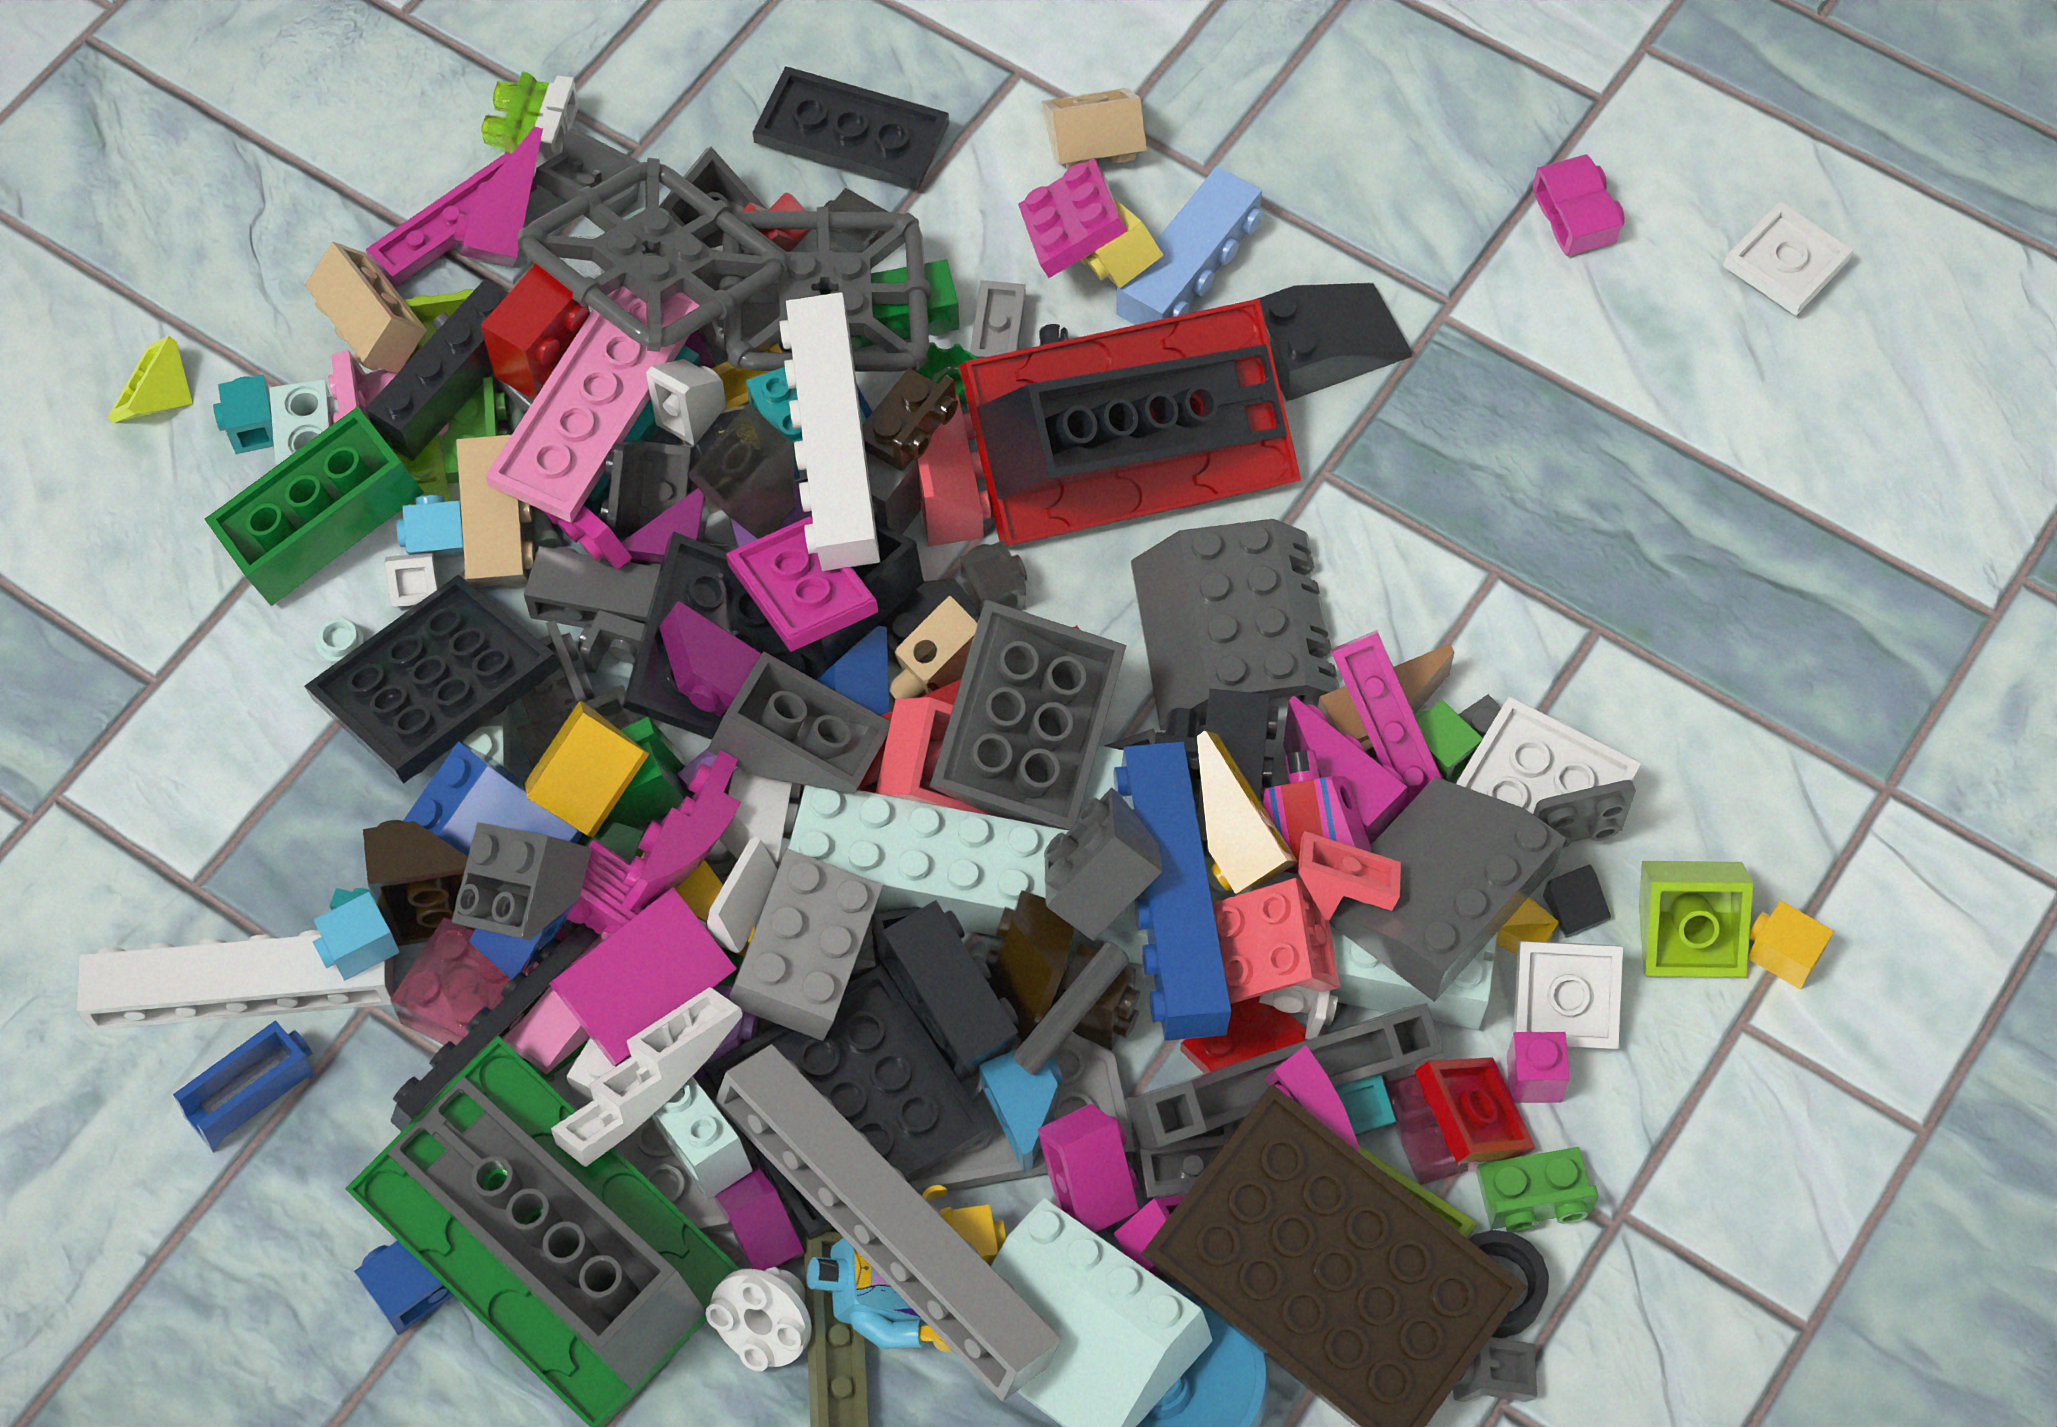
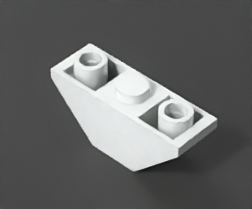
M740 768L734 770L728 795L740 801L741 804L719 840L739 859L750 838L753 839L756 836L762 839L775 866L779 868L791 840L782 838L783 832L792 833L798 804L789 803V797L798 799L801 784L751 775Z

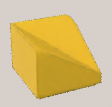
M1529 896L1498 931L1496 944L1517 955L1518 940L1549 942L1559 925V921Z

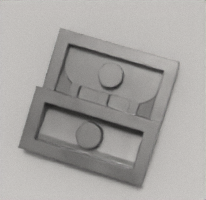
M1127 1098L1124 1099L1135 1148L1133 1159L1145 1199L1186 1194L1233 1134L1232 1122H1229L1207 1132L1159 1148L1141 1149L1126 1102Z

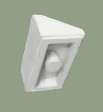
M756 836L753 839L750 838L711 906L706 930L719 946L735 953L742 951L753 926H756L777 873V868L762 839Z

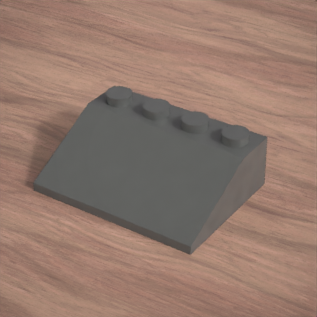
M985 599L929 787L991 816L1070 830L1078 820L1127 645Z
M1434 777L1371 844L1372 853L1401 862L1400 897L1393 910L1390 911L1343 896L1329 920L1330 925L1435 1002L1555 869L1566 837L1525 808Z

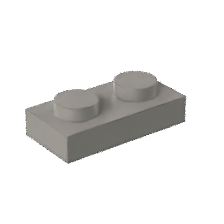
M980 281L970 353L977 356L978 359L1018 350L1026 297V284Z

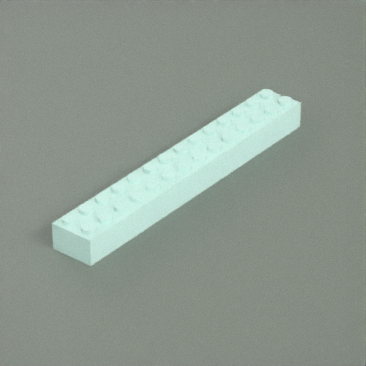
M805 785L788 849L882 884L883 887L873 911L874 913L914 906L921 909L937 900L943 912L951 910L955 914L963 930L995 936L1004 907L1014 909L1021 890L1046 898L1044 881L1045 849L1057 834H1066L1069 830L856 790L855 794ZM1204 857L1212 903L1240 895L1235 894L1233 889L1226 891L1221 886L1211 869V865L1216 863L1214 858ZM1282 872L1258 889L1297 878L1302 880V878L1298 874ZM1135 900L1094 941L1075 928L1070 951L1076 952L1081 943L1099 952L1103 945L1110 941L1127 953L1129 962L1143 965L1142 946L1148 944L1146 930H1138ZM1330 925L1341 987L1331 990L1330 995L1337 996L1338 1003L1384 1012H1392L1405 1007L1427 1003L1433 1021L1479 1030L1489 1000L1494 964L1492 960L1496 950L1498 932L1434 1002Z

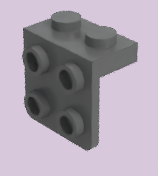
M1623 780L1544 798L1536 803L1533 815L1566 837L1562 849L1574 841L1591 838L1593 841L1606 840L1622 831L1636 789L1632 780Z

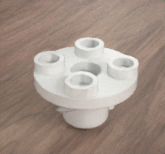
M776 1267L768 1268L764 1271L742 1269L732 1272L716 1287L712 1295L711 1304L706 1309V1318L709 1324L717 1329L727 1345L740 1355L743 1364L754 1371H763L768 1366L778 1367L793 1362L804 1351L811 1337V1321L805 1306V1288L794 1274L783 1269H777Z

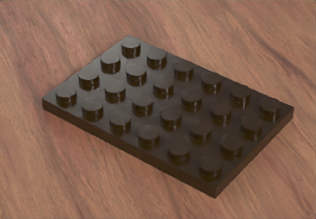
M1273 1084L1263 1093L1140 1253L1355 1427H1426L1527 1287Z

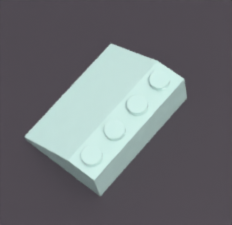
M1045 1198L1009 1234L990 1266L1001 1278L1011 1283L1016 1293L1037 1315L1045 1318L1052 1326L1053 1331L1062 1339L1047 1369L1016 1391L1062 1427H1136L1213 1341L1203 1310Z

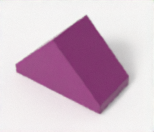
M697 488L621 542L632 556L629 561L641 565L661 564L667 541L673 532L704 542L709 508L703 492Z
M757 1164L751 1166L753 1170L751 1173L715 1195L714 1199L751 1268L761 1271L772 1267L778 1269L805 1255L776 1189Z

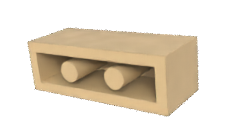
M332 241L307 280L305 287L317 301L315 303L317 309L330 318L336 326L334 329L335 333L348 342L355 352L354 358L362 366L373 371L381 368L398 374L427 329L367 253Z
M512 435L456 439L465 578L473 587L527 583L529 579L528 569H532L536 558L533 540L526 541L525 523L533 522L532 505L487 486L485 477Z

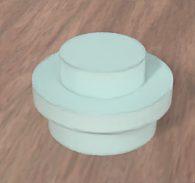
M334 618L321 626L316 636L315 644L320 657L328 663L335 664L363 644L365 639L362 630L357 624L344 618Z

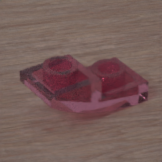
M1416 1074L1384 1083L1396 1119L1394 1127L1418 1184L1423 1185L1467 1172L1468 1163H1456L1453 1154L1447 1148L1443 1132L1431 1107L1424 1099L1422 1087Z

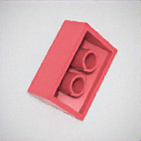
M956 395L958 407L952 419L946 425H939L931 435V441L925 453L919 459H915L918 464L920 505L928 547L984 538L983 519L991 518L987 491L978 492L976 480L983 479L979 452H970L968 441L975 440L970 413L962 414L958 395Z

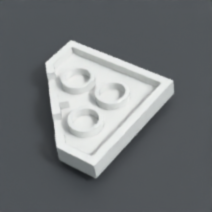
M1508 696L1456 784L1520 806L1533 814L1536 803L1544 798L1623 780L1634 781L1642 763Z

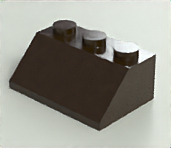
M389 820L380 823L377 827L363 829L368 886L397 947L472 935L476 928L451 923L468 860L466 855L415 821Z

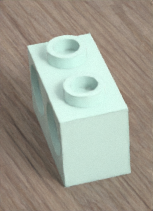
M325 379L269 387L276 466L334 424L333 414L339 412L338 402L334 397H331Z
M693 1076L669 1101L651 1116L657 1131L708 1200L753 1171L738 1135Z

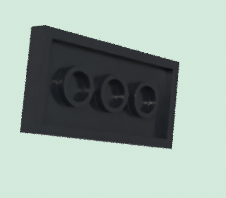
M785 66L752 133L754 143L918 191L948 128L949 113Z

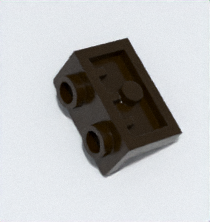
M908 368L863 423L865 451L903 472L913 458L919 459L925 453L930 444L931 435L939 425H946L954 416L958 407L955 380L946 375L937 384Z

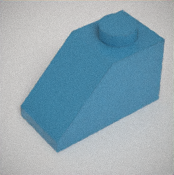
M1015 1049L979 1065L980 1084L1024 1173L1034 1167L1041 1149L1037 1129L1051 1123L1058 1105V1084L1063 1083V1078L1053 1055L1037 1074L1031 1075L1014 1061L1013 1056L1017 1051Z

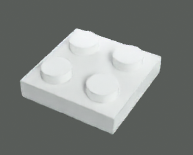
M1779 201L1726 255L1723 267L1797 316L1850 261L1853 249Z
M1518 940L1514 1032H1566L1567 1047L1618 1049L1623 947L1619 945Z

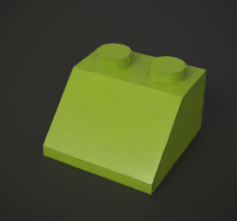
M1642 861L1639 917L1645 976L1747 977L1753 881L1742 862Z

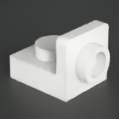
M1296 985L1261 995L1259 1002L1272 1005L1276 1009L1287 1013L1302 1012L1309 1014L1305 1039H1310L1318 1036L1322 1025L1331 1026L1336 1011L1337 996L1330 995V991L1321 993L1301 985Z

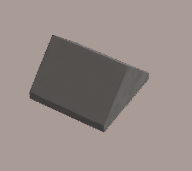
M712 147L706 148L683 176L714 201L722 200L730 206L731 214L735 211L741 212L750 202L766 209ZM672 191L659 205V208L668 211L672 219L682 227L702 216L700 212ZM719 228L700 241L709 248L722 246L724 231Z

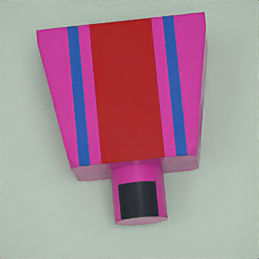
M1315 750L1285 754L1290 784L1266 788L1264 791V809L1298 861L1290 868L1299 867L1300 843L1304 831L1372 853L1371 845L1346 777L1329 776L1320 778Z

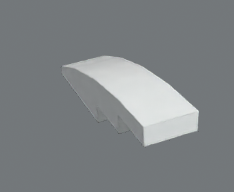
M709 987L627 1040L631 1057L590 1083L589 1087L593 1101L551 1128L556 1145L587 1167L621 1142L669 1101L710 1058L743 1016L741 1008Z

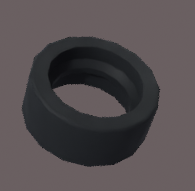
M1489 1230L1474 1234L1468 1240L1487 1255L1505 1257L1516 1263L1525 1273L1528 1282L1527 1296L1520 1306L1508 1312L1491 1337L1504 1338L1519 1334L1535 1322L1548 1295L1549 1273L1543 1256L1530 1241L1513 1232Z

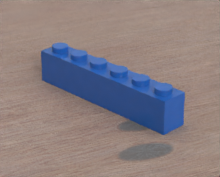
M1184 742L1126 746L1123 749L1121 767H1114L1113 770L1114 789L1122 797H1125L1126 803L1160 846L1162 873L1140 894L1141 899H1135L1138 930H1146L1148 944L1142 946L1144 973L1146 976L1154 975L1156 991H1150L1152 1021L1161 1022L1164 1041L1226 1035L1231 1007Z

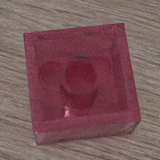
M446 917L439 924L391 997L390 1002L402 1025L442 1045L449 1041L457 1045L469 1033L465 1030L469 1021L483 1007L487 1006L493 1010L504 999L501 996V992L511 979L469 942L474 931L462 925L451 923L452 920ZM533 965L524 973L526 976L534 970Z

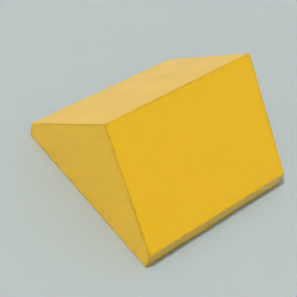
M579 701L525 781L526 797L593 838L649 753L589 705Z

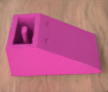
M1293 696L1288 702L1283 741L1286 754L1315 750L1320 778L1329 776L1346 777L1371 845L1403 811L1407 786L1404 785L1403 779L1393 768L1387 765L1381 766L1368 756L1364 747L1357 739L1347 734L1343 736L1328 723L1326 716L1317 707L1311 704L1305 705Z

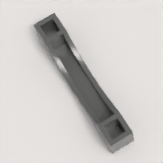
M1424 1003L1398 1009L1127 1098L1126 1102L1141 1149L1159 1148L1246 1117L1270 1086L1265 1078L1305 1045H1307L1321 1065L1333 1087L1443 1053L1428 1004Z

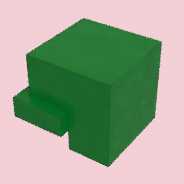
M649 717L620 730L648 752L649 755L606 818L607 820L633 828L668 813L672 807L675 809L680 807L686 797L677 775L686 766L682 753Z

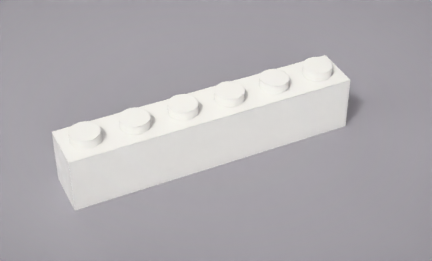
M843 293L787 300L788 320L780 321V331L784 349L792 348L793 359L785 360L784 364L788 388H797L798 400L789 401L793 429H802L803 440L794 442L798 470L807 469L808 482L799 483L803 511H812L813 524L804 525L808 553H818L822 571L879 563L880 557L850 330Z
M309 930L300 933L297 937L285 938L264 934L250 937L248 941L237 942L205 939L197 945L178 947L168 943H156L148 946L147 949L130 951L107 947L98 950L95 954L80 955L77 1012L90 1030L394 1005V956L344 981L336 964L326 969L312 942L321 937L318 930Z

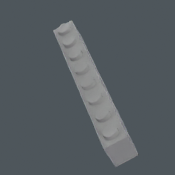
M771 1044L725 1073L715 1101L717 1107L1002 1402L1047 1369L1062 1340L1053 1331L1050 1323L1030 1308L1016 1293L1011 1283L1001 1278L979 1256L976 1248L970 1242L964 1240L942 1218L941 1213L934 1205L927 1203L906 1181L901 1171L891 1166L871 1146L868 1138L862 1132L856 1130L835 1109L828 1097L820 1094L791 1060L786 1059Z

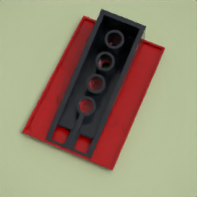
M1259 298L966 361L959 365L1001 548L1301 481Z

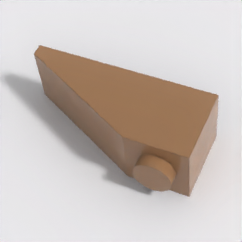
M1451 644L1394 666L1414 714L1419 711L1450 675L1455 652ZM1347 686L1320 696L1318 709L1326 716L1328 723L1343 736L1347 734L1357 739L1364 747L1366 754L1372 759L1376 758L1377 754Z

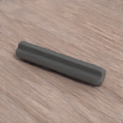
M1110 941L1103 945L1014 1053L1013 1059L1021 1068L1031 1075L1039 1072L1128 964L1129 957L1127 953Z

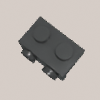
M571 128L565 132L562 152L536 168L534 183L550 191L554 196L570 201L574 199L575 192L585 186L593 188L630 166L641 162L575 128ZM640 183L603 204L615 214L620 213L637 202Z
M555 620L546 623L549 636L538 640L555 653L562 667L548 676L540 685L533 687L521 696L536 739L559 732L579 701L588 705V701L595 699L586 672L576 674L572 662L579 660V655L570 632L561 635Z

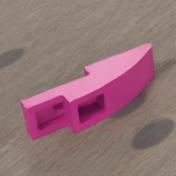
M720 750L710 766L701 763L687 788L695 793L693 798L691 799L686 796L678 810L672 807L661 825L655 821L651 822L638 848L645 851L643 859L639 856L634 858L622 880V883L628 886L629 889L621 907L632 911L654 902L672 887L675 889L701 865L732 821L741 804L740 801L724 793L738 761L737 758Z

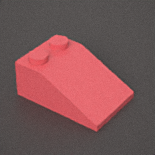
M930 697L895 700L876 794L989 815L929 787L953 705Z

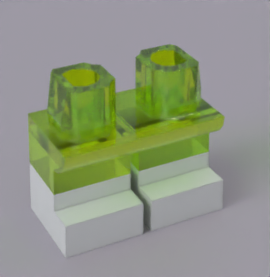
M522 71L518 83L497 81L493 92L494 108L497 111L508 112L507 117L485 115L481 127L484 144L504 148L505 153L509 152L512 154L535 126L543 128L536 167L560 154L563 149L565 132L572 128L579 108L574 78L556 75L554 83L540 82L533 75Z

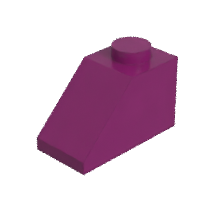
M677 601L659 628L678 691L688 696L697 708L713 712L721 717L735 699L762 654L685 604Z

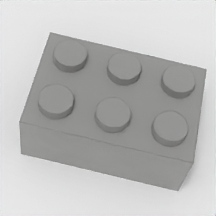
M787 848L728 1000L745 1012L823 1041L836 1016L883 885Z

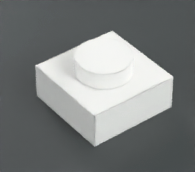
M434 552L385 558L384 565L391 607L417 605L439 589Z

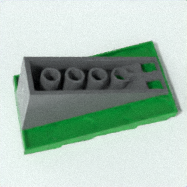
M497 1036L345 1190L589 1427H607L617 1413H620L653 1378L652 1376L655 1373L657 1374L690 1339V1336L707 1321L706 1309L711 1304L712 1295L716 1287L726 1276L741 1269L616 1148L612 1147L585 1167L556 1145L551 1128L577 1111L505 1041Z

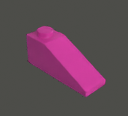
M535 126L472 201L467 215L459 213L454 240L461 242L460 256L513 267L519 251L517 235L524 226L543 128Z

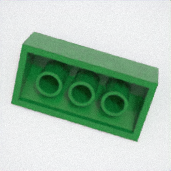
M357 406L204 520L245 577L270 606H273L401 511L403 506L409 505L417 497L424 494V491Z

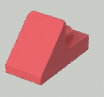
M1304 831L1300 843L1298 873L1326 921L1331 919L1343 896L1356 899L1365 904H1371L1390 911L1393 910L1400 897L1401 862Z

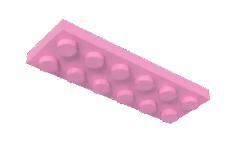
M621 286L607 295L647 326L646 303L631 291ZM681 291L662 302V328L695 310L699 305ZM593 309L486 474L487 486L572 523L605 471L609 452L611 450L614 451L617 443L624 441L651 398L646 372L651 366L674 361L690 335L675 344L661 347L660 352L647 351V346L632 340Z

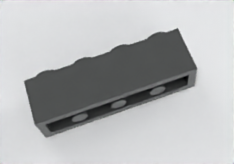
M539 546L523 594L529 616L532 619L548 622L555 620L559 624L584 628L586 625H592L598 611L601 610L645 624L661 564L641 565L627 562L617 570L604 557L599 562H596L590 555L580 554L568 547L552 549Z

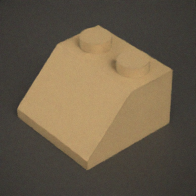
M1128 88L1041 101L1053 157L1059 164L1066 163L1067 169L1079 163H1086L1093 158L1109 157L1111 163L1127 162L1136 159L1135 152L1147 151L1141 99Z

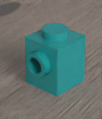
M264 374L254 377H239L233 381L218 384L221 403L213 404L214 415L219 431H226L235 455L273 447L270 390Z

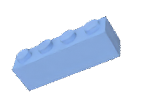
M1216 166L1155 241L1164 256L1123 287L1117 288L1116 315L1134 325L1188 314L1190 304L1197 295L1203 296L1209 290L1214 280L1215 272L1222 264L1227 266L1233 260L1239 248V242L1246 233L1252 235L1259 227L1263 218V211L1260 210L1262 190Z

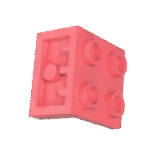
M1297 878L1212 903L1230 1004L1296 985H1301L1321 993L1341 988L1330 922L1324 919L1302 880Z

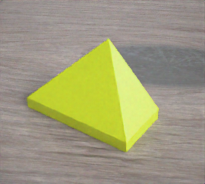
M167 336L147 346L107 416L109 420L116 423L193 404L176 340Z

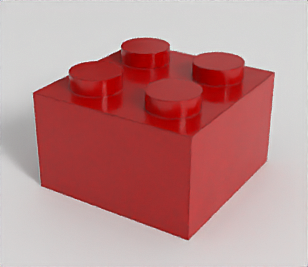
M536 263L481 324L495 377L535 400L590 315L588 306L583 307L573 299V292Z

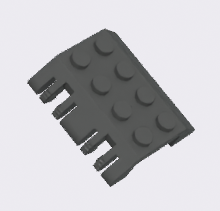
M1276 519L1179 530L1131 560L1132 575L1160 731L1166 730L1168 712L1175 708L1192 709L1199 716V726L1206 725L1209 689L1270 694V699L1304 695L1303 703L1305 705L1311 704L1318 708L1320 696L1340 688L1338 680L1335 678L1337 677L1335 664L1332 665V663L1321 659L1323 656H1327L1332 649L1330 640L1327 638L1329 634L1321 597L1318 595L1320 594L1318 582L1306 577V574H1310L1315 567L1313 558L1310 556L1311 548L1308 534L1305 531Z

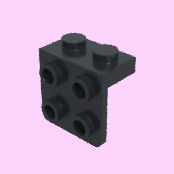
M639 439L617 443L614 451L611 450L606 461V477L611 479L609 498H605L602 504L601 521L612 530L618 539L631 536L691 493L696 447Z

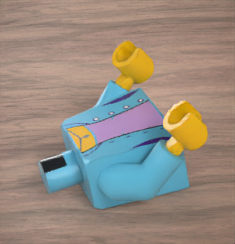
M933 1185L924 1191L922 1198L927 1203H930L933 1199L944 1197L949 1193L945 1187ZM947 1207L939 1212L946 1221L951 1217L953 1211L951 1207ZM844 1237L832 1246L831 1258L813 1257L810 1260L807 1269V1284L809 1288L832 1291L833 1314L836 1319L852 1324L855 1331L879 1348L924 1347L926 1342L932 1341L940 1351H953Z

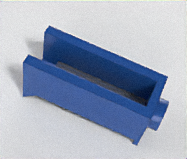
M275 1020L179 1089L173 1096L184 1118L214 1153L226 1136L305 1078L311 1079L314 1076L307 1060L313 1053L296 1030L287 1034Z

